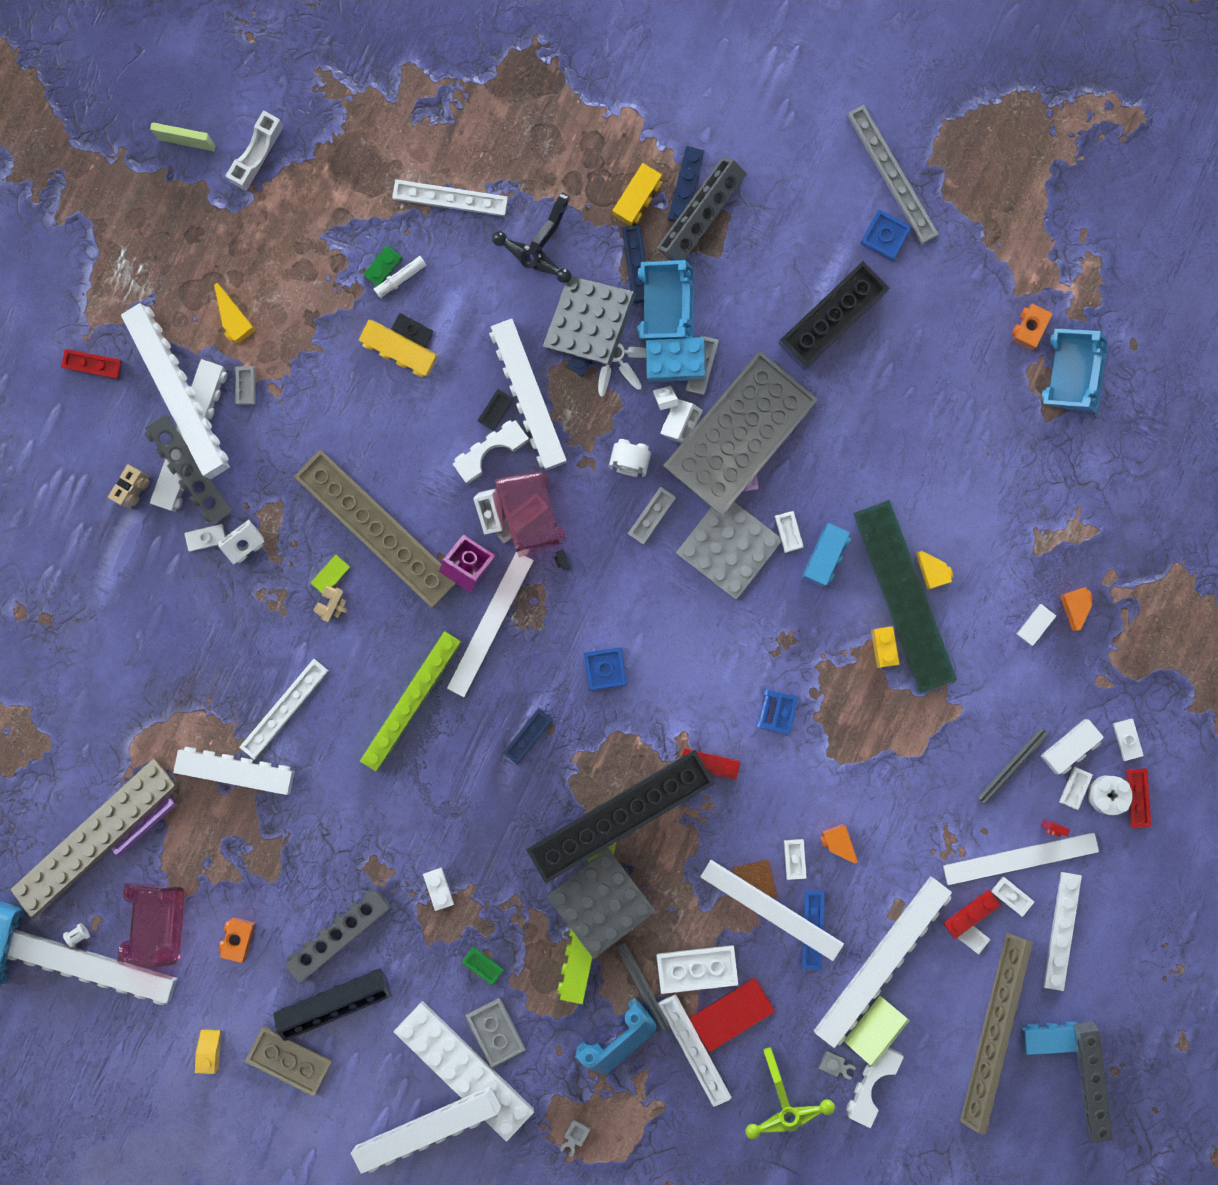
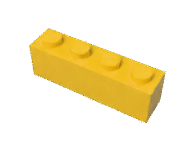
M368 320L359 338V341L363 342V347L371 351L373 348L380 351V356L388 360L390 357L397 360V365L403 368L407 366L412 368V373L420 377L430 375L439 357L438 354L374 320Z

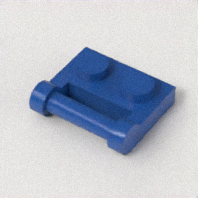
M764 689L763 695L765 696L756 727L790 735L798 697ZM772 697L778 699L772 724H768L766 721Z

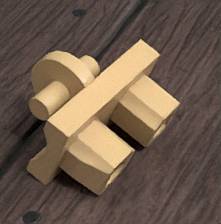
M325 586L322 596L330 600L327 606L318 602L313 610L321 616L322 620L328 622L334 609L336 611L333 616L337 618L341 612L347 614L348 609L344 608L346 600L341 598L339 605L337 604L343 593L342 589Z

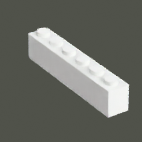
M184 747V750H178L173 773L285 795L291 793L295 771H291L289 766L279 765L276 768L271 767L272 763L260 761V764L252 763V759L241 758L240 761L233 759L234 756L222 754V757L214 756L215 752L203 750V753L196 752V748Z

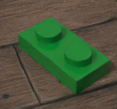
M387 245L363 275L378 286L386 280L403 258Z

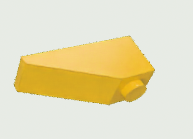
M216 283L214 287L222 325L226 330L224 334L230 342L235 341L237 344H240L256 330L223 288Z

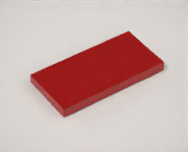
M754 977L689 1017L704 1045L711 1052L774 1013L775 1010Z

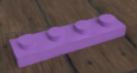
M170 795L111 848L115 855L120 857L177 805Z

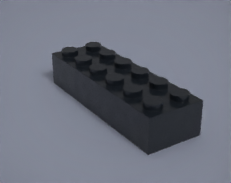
M862 261L784 335L778 344L805 371L876 304L890 288Z

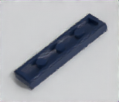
M640 225L621 227L631 291L636 293L633 303L643 302L644 284L638 278V269L641 268V262H646Z

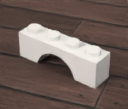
M263 110L254 126L249 146L240 158L234 160L226 174L227 179L232 184L247 191L284 127L280 119Z
M516 420L506 422L501 426L502 430L497 433L495 431L490 433L486 437L487 440L482 444L480 442L476 443L470 448L471 451L466 455L462 453L454 459L456 462L453 465L467 485L483 474L482 460L491 449L504 447L515 452L529 442V438Z
M888 1048L874 1067L866 1065L863 1071L864 1078L861 1083L857 1084L854 1091L856 1095L853 1100L849 1101L846 1108L850 1119L871 1128L879 1111L871 1098L872 1087L880 1077L896 1075L904 1058L901 1053Z

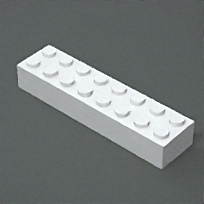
M423 1001L394 1030V1033L462 1099L491 1086L501 1109L495 1119L485 1121L506 1142L534 1113V1108Z

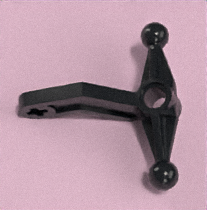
M564 192L559 195L548 220L530 245L509 240L506 234L501 231L494 233L492 237L493 243L496 246L504 245L525 268H532L556 275L561 283L569 282L572 276L571 272L566 268L559 269L545 255L542 248L559 227L570 201V196ZM530 254L533 255L534 261L531 260Z

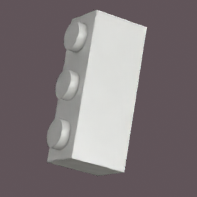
M1084 719L1045 751L1041 757L1055 774L1060 775L1062 773L1064 775L1072 768L1070 765L1075 761L1080 762L1086 757L1085 753L1088 750L1096 749L1104 737L1090 720Z

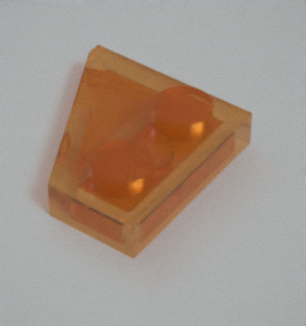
M768 859L732 867V870L739 878L772 899L777 898Z

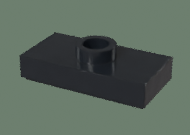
M399 313L391 328L396 333L423 347H426L434 332L432 329L402 313Z
M497 389L477 422L494 432L514 399Z

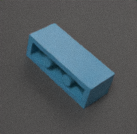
M1066 1022V1025L1059 1026L1058 1023H1047L1046 1026L1039 1027L1038 1024H1028L1026 1028H1021L1023 1052L1027 1055L1077 1052L1074 1024H1077V1022Z

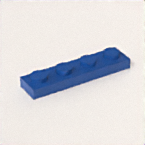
M805 890L804 919L823 930L825 891ZM803 942L802 969L822 970V954Z

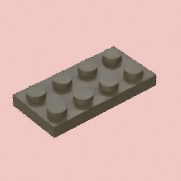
M262 1026L245 1060L246 1063L313 1097L316 1095L333 1061L292 1039L283 1041L276 1031L266 1026Z

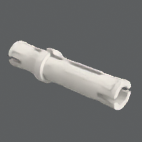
M418 256L396 274L389 275L387 280L374 288V291L381 299L390 291L398 289L399 285L427 265L421 256Z

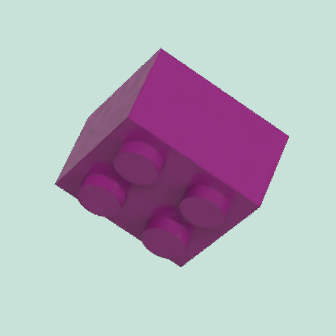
M463 535L443 559L439 572L471 593L491 568L496 555Z

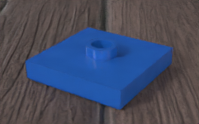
M878 209L860 244L894 261L912 227Z
M622 647L584 653L589 691L627 685Z

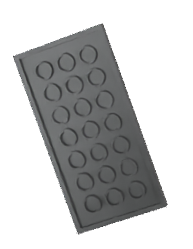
M759 350L662 467L722 516L818 399Z

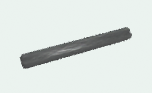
M1039 729L978 796V799L983 804H987L1048 737V733L1043 729Z
M625 942L619 943L616 948L660 1030L667 1029L670 1025Z

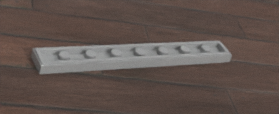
M863 104L847 113L848 119L909 225L912 227L920 244L923 245L939 235L865 105Z

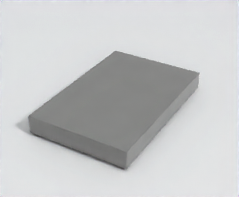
M500 997L465 1015L491 1068L526 1051Z

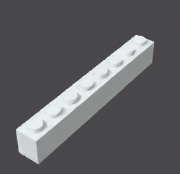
M513 319L491 326L492 332L489 333L493 344L497 343L499 350H496L499 361L504 360L506 367L503 368L506 379L510 378L513 385L509 387L513 397H518L519 403L516 405L519 413H524L526 418L523 421L526 431H531L533 438L530 439L533 450L537 449L540 456L536 458L540 468L544 466L545 471L567 463Z
M201 359L191 388L195 392L194 398L204 410L202 412L204 418H207L209 421L214 415L215 409L213 407L215 401H218L221 395V384H224L227 379V369ZM177 426L176 430L178 431V433L180 434V436H181L182 439L184 440V438H183V436H182V434H181V432H180V430H179V428H178V426ZM174 449L171 452L172 459H180L181 453L178 449ZM165 459L150 503L176 512L182 505L183 499L181 496L184 490L178 483L180 479L177 474L173 475L168 469L167 465L169 463ZM188 465L182 469L184 476H189L192 473V469Z
M490 1086L355 1146L351 1155L361 1174L367 1171L371 1173L377 1170L380 1165H390L397 1158H406L417 1149L422 1151L433 1142L438 1144L449 1135L457 1136L463 1132V1129L468 1127L473 1129L484 1120L491 1121L495 1119L501 1106Z

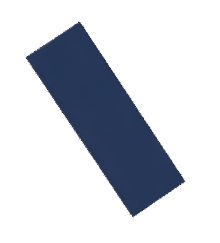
M538 708L504 750L503 754L518 765L552 723L553 719Z

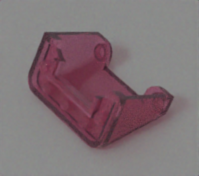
M541 470L495 479L510 533L519 557L563 544L562 538H565L562 527L558 528L545 486L549 484L546 473L542 474Z
M124 883V899L126 902L133 903L130 941H125L119 946L117 961L148 967L176 964L180 958L185 905L184 889L177 886Z

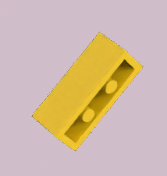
M642 163L612 210V215L629 226H633L634 223L638 224L643 215L641 213L643 208H648L653 200L652 194L654 191L658 192L663 184L661 181L662 174Z

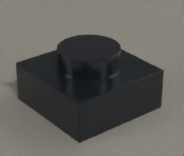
M563 549L557 551V556L554 557L557 567H562L563 571L569 569L570 566Z

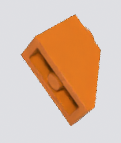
M1086 587L1060 595L1072 631L1081 630L1092 607L1091 601H1093L1090 590H1087Z
M842 824L821 831L823 836L820 837L823 848L827 847L830 852L854 864L858 863L846 825Z

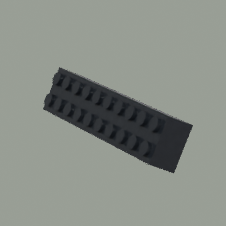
M692 750L526 848V851L545 884L715 783L696 750Z

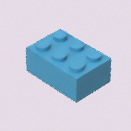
M704 337L646 340L647 379L649 382L706 380V342Z
M830 523L825 525L802 575V579L822 588L831 584L835 576L833 569L839 566L843 558L840 555L841 551L848 547L851 540L848 537L850 532Z

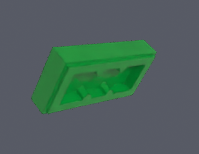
M474 946L461 962L492 986L504 971V968Z

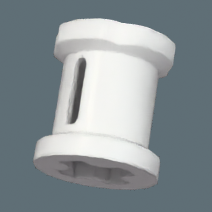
M80 923L71 932H65L63 937L66 943L71 948H74L81 940L90 938L87 928Z

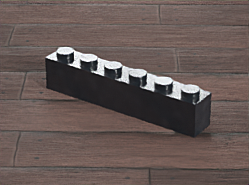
M380 968L344 984L337 985L325 992L318 993L313 997L301 1000L296 1004L284 1007L273 1013L276 1032L283 1041H286L390 998L392 994L388 978Z

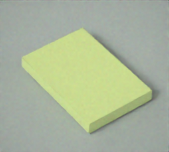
M151 123L150 130L159 141L215 151L216 145L207 133Z
M879 996L844 1042L874 1067L910 1020L883 997Z

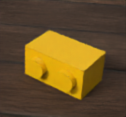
M893 626L871 630L877 668L899 665Z

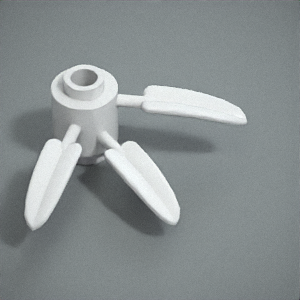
M619 343L612 361H618L621 365L619 370L628 382L636 389H641V383L628 363H623L621 359L624 354L633 358H647L646 348L629 347L628 350H624V347ZM609 365L601 368L598 392L601 397L605 395L611 374Z

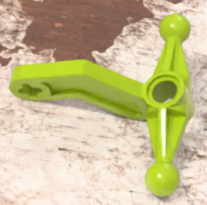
M771 1047L763 1049L783 1110L759 1126L756 1124L748 1125L745 1134L749 1139H757L760 1133L794 1132L821 1113L831 1115L834 1112L835 1104L829 1099L823 1100L820 1106L790 1107ZM788 1116L795 1117L792 1123H787L785 1119Z

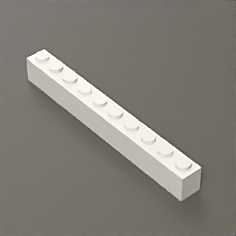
M139 303L121 316L202 475L212 479L230 468L227 462L229 459L226 453L221 451L219 447L220 441L211 431V423L207 418H204L202 414L204 410L194 398L195 392L187 385V377L179 369L178 359L169 350L171 346L161 334L163 330L155 322L153 311L150 307H145Z
M929 877L814 1029V1032L833 1048L843 1043L846 1038V1032L849 1029L852 1030L858 1021L856 1019L860 1014L863 1015L868 1010L870 1000L877 998L881 992L880 987L883 983L890 981L895 967L899 968L905 960L903 957L907 952L910 953L914 949L917 938L919 936L922 937L927 932L928 928L926 926L930 921L936 920L942 905L946 906L949 903L952 893L933 877Z
M16 929L14 930L7 957L9 960H23V963L29 966L40 965L46 971H60V974L66 977H72L73 975L79 977V980L82 982L90 983V981H93L102 988L113 987L116 988V992L127 994V992L135 994L134 997L139 999L149 998L153 1000V1003L164 1005V1003L167 1004L171 1001L178 979L83 949L71 948L69 945Z

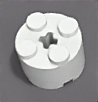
M619 439L618 443L614 444L609 468L615 467L617 468L616 472L624 475L637 477L638 473H640L642 477H645L651 457V452L648 450L649 446L645 444L633 445L628 440Z
M1100 776L1089 786L1087 797L1090 805L1097 812L1107 815H1118L1129 809L1132 801V791L1129 783L1120 777ZM1112 793V797H1107V794Z

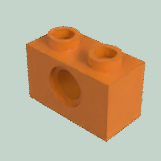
M1031 304L1028 308L1025 307L1020 315V318H1022L1020 325L1016 324L1012 331V335H1014L1012 341L1033 351L1037 347L1053 313L1034 304ZM1027 322H1030L1034 325L1033 331L1027 328Z
M236 917L227 921L224 927L225 939L221 940L218 949L221 952L220 957L239 963L246 961L256 923ZM233 935H238L240 937L239 944L233 943Z

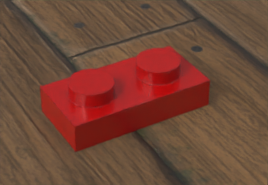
M1044 819L1041 827L1046 829L1045 833L1061 838V835L1068 837L1070 829Z

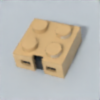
M127 464L108 498L131 509L132 506L134 507L138 503L141 491L145 490L149 485L150 481L148 479L150 476Z

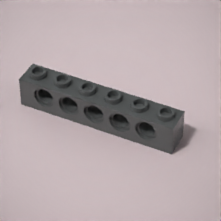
M726 157L721 158L657 246V249L669 261L686 260L688 254L697 245L704 232L708 230L722 207L742 183L747 173L735 160Z
M163 415L145 427L147 432L144 434L150 442H155L158 447L156 449L157 453L162 459L166 458L169 463L167 465L168 469L173 475L177 474L180 479L178 481L179 485L184 491L188 490L191 494V497H189L190 501L195 507H200L202 510L200 515L206 523L215 524L232 512L211 479L202 475L187 444L167 415ZM162 433H167L170 437V441L167 444H163L160 441ZM174 449H178L181 453V457L178 460H174L171 457V452ZM186 465L192 469V473L189 476H184L182 473V469ZM197 481L203 485V489L200 492H195L193 489V485ZM208 497H211L214 501V505L211 508H206L204 505V501Z
M378 889L367 891L362 895L363 901L359 904L355 901L347 908L349 912L346 915H338L332 920L334 925L329 929L325 926L317 933L319 937L316 940H308L302 945L304 950L299 954L295 951L287 958L289 962L285 966L299 983L392 907ZM364 904L371 906V914L363 912ZM349 917H354L357 920L356 926L353 927L348 924ZM334 929L341 931V939H336L333 936ZM319 942H324L327 945L326 951L319 950ZM304 954L311 956L312 962L310 964L303 961Z
M1093 1021L1074 1024L1087 1133L1093 1143L1113 1140L1100 1030Z

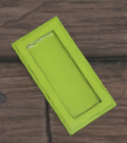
M335 555L311 581V584L322 593L325 586L333 588L351 567L338 555Z

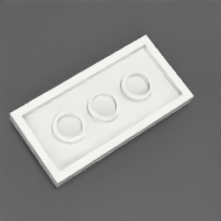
M734 945L657 954L661 994L738 985Z

